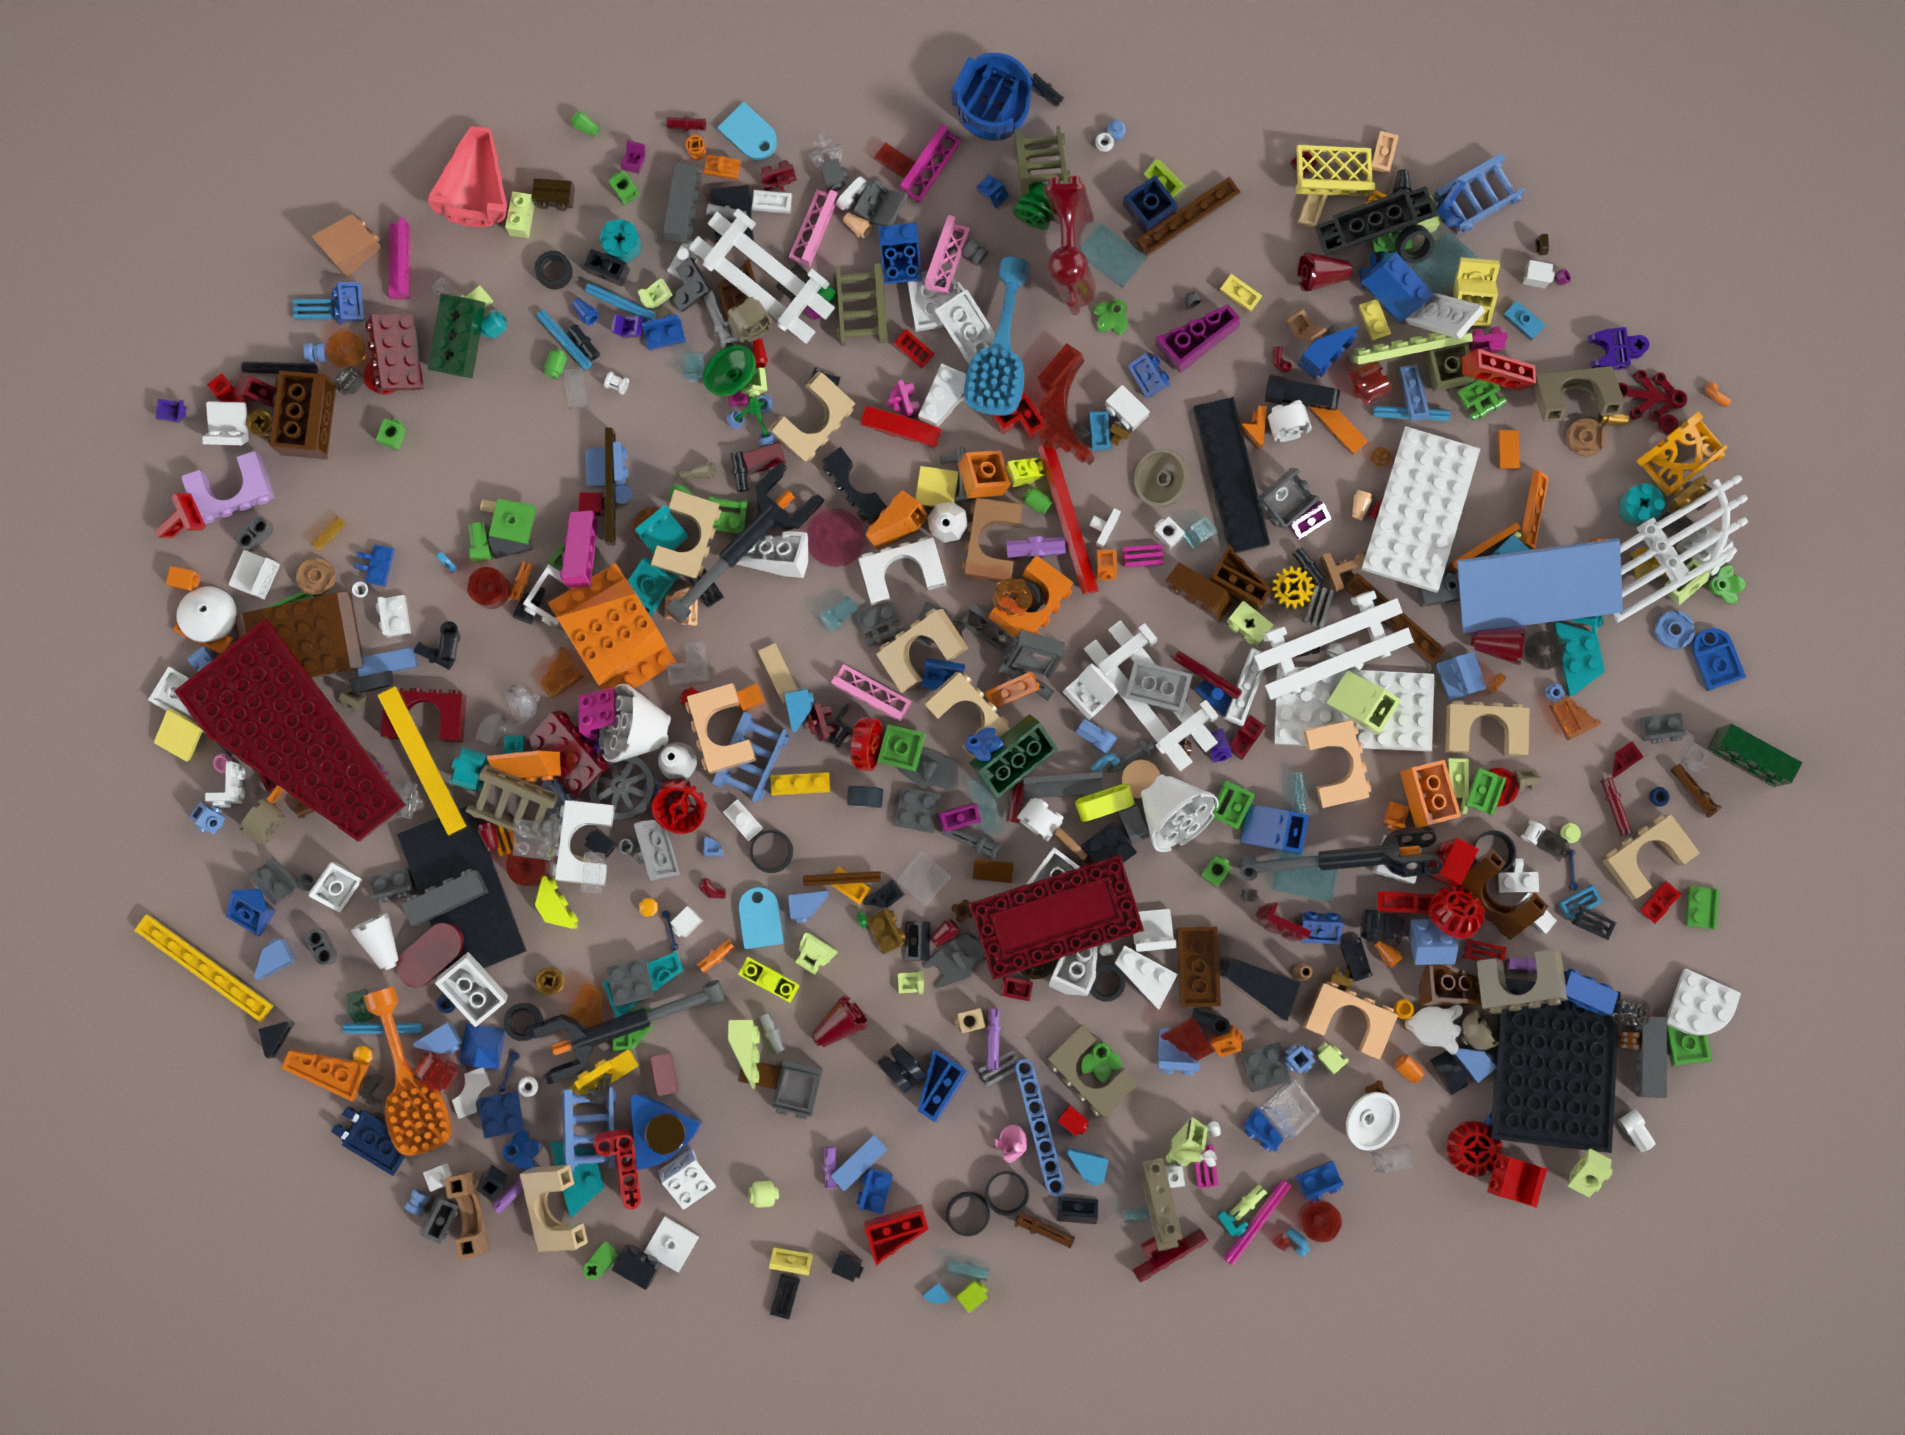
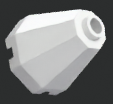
M952 501L935 505L927 517L930 534L943 543L959 540L968 528L966 511ZM945 519L950 521L949 526L943 524Z

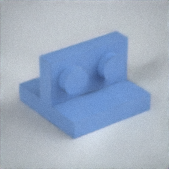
M1474 651L1435 664L1448 701L1487 688Z

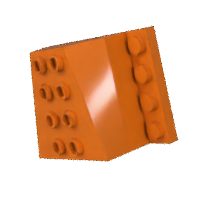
M616 563L592 576L590 587L572 588L548 602L601 690L614 689L619 684H627L635 689L677 664L650 615Z

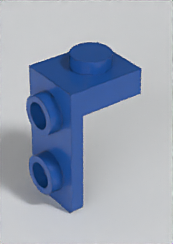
M1458 180L1450 186L1448 190L1450 193L1437 206L1438 215L1444 218L1442 222L1449 227L1453 225L1458 226L1463 222V219L1448 210L1466 185L1462 180Z

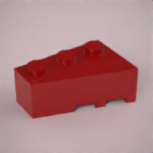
M922 1204L864 1221L865 1232L876 1266L888 1256L896 1253L905 1244H909L929 1230Z

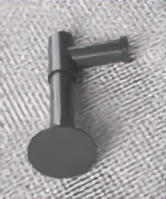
M958 447L956 449L957 454L940 455V463L957 462L958 464L965 454V448ZM959 469L960 491L954 500L957 502L972 501L974 498H967Z

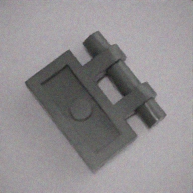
M892 601L856 616L863 634L872 633L873 635L872 638L867 639L869 647L875 644L880 645L882 641L891 637L894 639L897 634L905 631L903 625L895 627L893 624L900 619ZM888 626V631L878 634V629Z

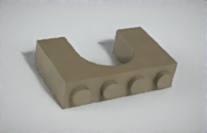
M1612 366L1536 374V384L1532 387L1543 422L1563 420L1566 406L1562 393L1569 389H1581L1590 393L1597 402L1601 416L1621 414L1624 399Z
M1555 949L1535 952L1537 981L1534 987L1523 995H1514L1507 988L1502 960L1493 958L1477 961L1482 1009L1490 1011L1491 1014L1502 1013V1009L1509 1008V1011L1521 1010L1522 1006L1539 1008L1544 1003L1559 1005L1561 1001L1567 1000L1561 952Z
M1081 1025L1048 1057L1050 1060L1048 1065L1055 1073L1059 1070L1064 1075L1062 1080L1069 1087L1073 1085L1078 1090L1076 1095L1083 1102L1087 1099L1092 1104L1090 1109L1097 1117L1100 1114L1105 1117L1138 1083L1124 1068L1102 1087H1088L1079 1080L1076 1073L1077 1061L1081 1054L1096 1041L1087 1029Z

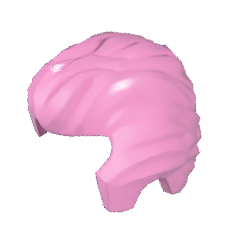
M1016 1125L1005 1127L1000 1133V1140L995 1139L994 1141L995 1147L1003 1151V1160L1008 1163L1016 1161L1027 1148L1026 1134L1021 1127Z

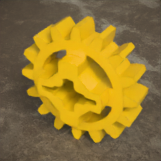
M1290 566L1288 572L1284 568L1281 570L1282 575L1276 574L1278 580L1272 581V584L1276 585L1271 590L1276 592L1273 598L1280 599L1279 605L1285 603L1286 609L1289 605L1296 609L1297 604L1303 607L1304 602L1308 603L1310 601L1308 596L1314 594V592L1310 591V589L1314 588V584L1309 583L1312 577L1307 578V571L1301 573L1300 567L1294 571L1293 567ZM1287 576H1296L1297 578L1290 579ZM1298 582L1295 590L1288 594L1290 587ZM1302 582H1304L1305 590L1302 589ZM1280 584H1281V586L1283 587V590H1284L1283 595H1282L1281 590H1280ZM1296 597L1298 600H1289L1288 598Z

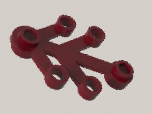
M1638 370L1633 377L1636 382L1642 383L1647 391L1629 389L1627 384L1618 383L1623 398L1647 399L1642 405L1634 407L1630 411V417L1634 420L1642 417L1643 413L1658 401L1667 403L1659 410L1655 409L1649 414V419L1652 422H1658L1662 415L1670 409H1681L1687 403L1686 393L1682 390H1675L1662 372H1658L1653 376V382L1656 385H1661L1667 394L1659 392L1644 370ZM1638 373L1643 375V379L1638 378ZM1657 376L1662 377L1661 382L1657 380ZM1674 397L1679 398V403L1674 401ZM1635 410L1639 412V416L1634 415ZM1653 413L1658 414V419L1653 417Z

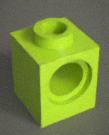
M974 1279L958 1292L956 1297L968 1313H970L988 1298L986 1292L989 1290L982 1281L978 1283Z

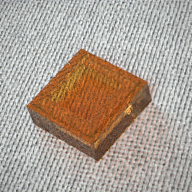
M1503 673L1497 674L1485 691L1489 694L1496 692L1506 679V676Z

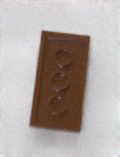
M1217 926L1177 928L1180 1007L1221 1006Z

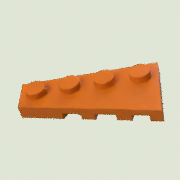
M291 1049L288 1051L281 1069L353 1102L357 1098L370 1064Z

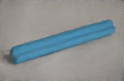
M589 282L585 287L586 293L635 316H640L644 320L652 319L656 316L655 312Z
M540 310L536 314L538 320L584 370L589 369L592 366L591 361L545 310Z
M1374 406L1373 408L1374 417L1409 419L1407 407ZM1429 409V419L1423 420L1448 421L1450 419V410Z
M382 1023L343 1024L344 1034H385ZM395 1023L398 1034H421L423 1030L421 1023Z

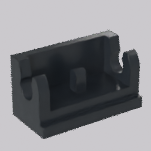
M1361 937L1341 943L1340 948L1346 967L1350 970L1349 976L1352 982L1372 977L1373 973L1371 972Z

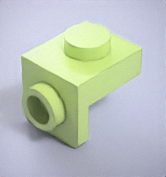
M658 279L646 290L640 289L638 291L640 301L649 308L659 307L672 296L664 279Z
M764 368L755 369L748 387L742 389L741 394L752 398L759 397L761 393L767 391Z

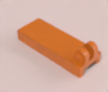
M1028 672L986 691L985 695L988 702L990 701L996 708H1000L1040 690L1039 682H1036V675H1033V672Z

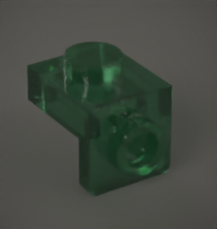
M366 989L347 994L348 1015L355 1023H363L374 1018V1014L367 1011L363 998L364 995L369 994Z

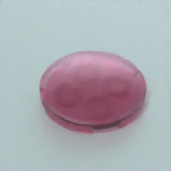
M830 509L821 512L811 522L807 530L808 548L812 556L826 566L842 567L857 559L864 547L865 534L860 521L854 515L842 509Z

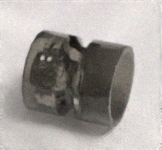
M1617 999L1612 1013V1019L1617 1025L1646 1026L1651 1016L1650 1006L1645 1000Z

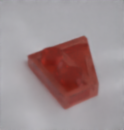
M1194 1016L1167 1030L1160 1036L1162 1040H1167L1174 1044L1175 1048L1186 1052L1196 1061L1215 1051V1048Z

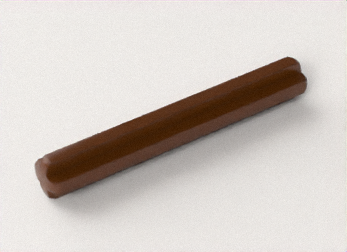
M880 871L803 876L804 886L881 881Z

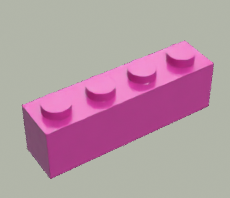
M593 511L570 512L569 520L566 523L568 532L564 538L565 553L562 554L563 569L560 570V578L564 581L567 588L590 587L598 520Z

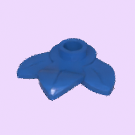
M995 728L981 729L976 735L968 737L964 743L965 749L969 753L974 754L975 758L980 761H990V752L1003 747L1004 744L999 737L995 736L997 731Z
M528 1130L520 1131L513 1136L511 1143L504 1147L502 1155L507 1162L515 1163L518 1168L530 1169L535 1166L533 1157L539 1154L542 1144L536 1140H529ZM512 1150H516L514 1156H510Z

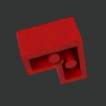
M1026 393L1022 394L1020 403L1012 414L992 416V420L1003 435L1020 425L1029 440L1046 430V422Z

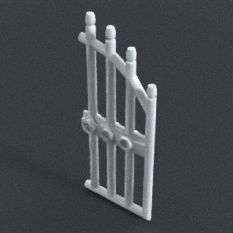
M1736 475L1731 480H1727L1722 484L1719 479L1713 481L1714 489L1659 522H1656L1654 517L1636 528L1639 532L1637 535L1620 544L1621 553L1642 540L1645 541L1650 549L1621 566V575L1653 556L1661 565L1622 588V598L1663 573H1666L1671 583L1627 608L1622 613L1612 614L1617 623L1737 552L1735 547L1727 549L1726 552H1723L1729 534L1738 530L1739 527L1746 525L1748 520L1744 517L1730 525V511L1738 507L1739 504L1746 502L1748 497L1744 494L1728 503L1724 491L1733 487L1734 484H1738L1742 480L1740 475ZM1718 496L1721 505L1719 509L1672 537H1666L1662 528ZM1722 516V528L1719 532L1678 555L1672 545ZM1717 542L1712 558L1689 572L1683 562Z

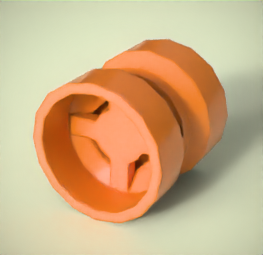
M693 135L686 140V149L689 156L693 160L703 159L707 150L702 137Z

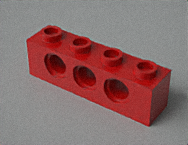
M1476 349L1461 357L1462 375L1517 391L1536 384L1535 365L1481 349Z

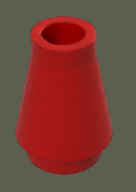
M757 338L752 341L751 352L756 360V369L765 368L768 357L764 347V340Z

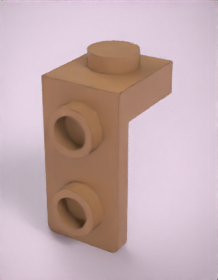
M1301 308L1285 319L1296 339L1314 342L1322 338V334L1327 331L1325 327L1312 325L1305 311Z

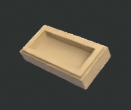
M1308 194L1297 224L1315 230L1328 195Z

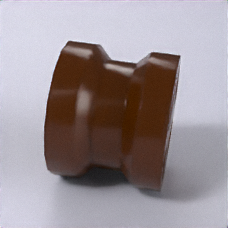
M1619 1031L1621 1039L1618 1043V1048L1639 1049L1637 1039L1640 1033Z

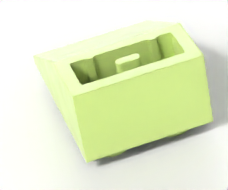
M1347 670L1326 704L1374 735H1378L1392 716L1401 699L1382 687Z
M729 1020L728 1041L752 1089H755V1083H759V1070H757L756 1063L760 1061V1053L756 1043H760V1031H758V1026H755L753 1020Z

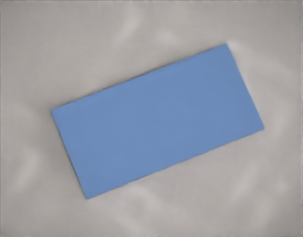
M1619 538L1457 560L1463 634L1478 630L1508 628L1623 612Z

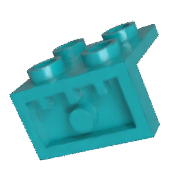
M666 504L634 530L653 554L656 546L674 550L689 537L670 514L671 510Z

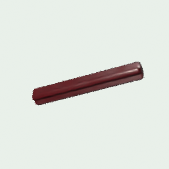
M1181 651L1175 654L1174 661L1216 688H1220L1232 698L1237 700L1241 696L1242 690Z

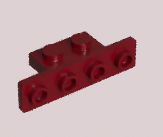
M1202 1229L1183 1239L1177 1240L1179 1246L1176 1248L1158 1251L1155 1237L1142 1243L1141 1246L1149 1260L1133 1269L1138 1281L1142 1282L1151 1278L1152 1275L1166 1269L1170 1264L1184 1258L1193 1250L1207 1243L1209 1240Z

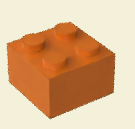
M1001 450L968 452L964 454L958 463L967 498L1003 496L1011 485Z

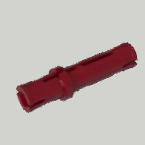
M1613 777L1600 780L1606 794L1605 800L1609 802L1620 837L1625 836L1626 833L1628 835L1633 833L1620 800L1621 795L1616 790Z

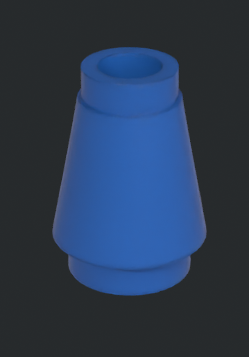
M577 298L572 302V306L583 324L591 326L598 320L597 310L581 298Z

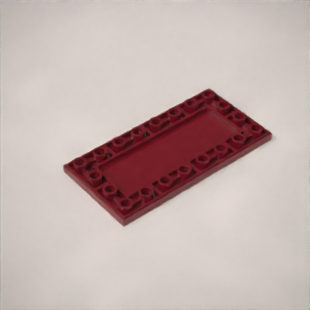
M1120 854L968 903L992 980L1144 931Z

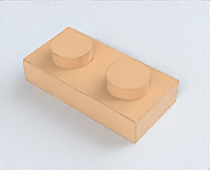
M1380 131L1372 159V170L1389 174L1399 135Z

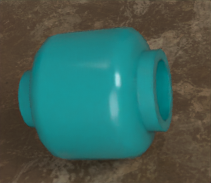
M488 311L483 316L481 334L485 338L496 339L507 330L506 324L508 321L500 311Z

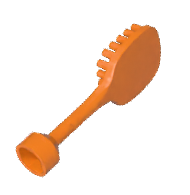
M395 986L364 995L363 998L367 1011L381 1018L394 1063L395 1088L387 1097L385 1104V1118L391 1140L397 1151L403 1155H418L432 1151L449 1140L451 1135L450 1118L439 1091L431 1083L422 1082L417 1079L406 1059L392 1015L399 1002Z

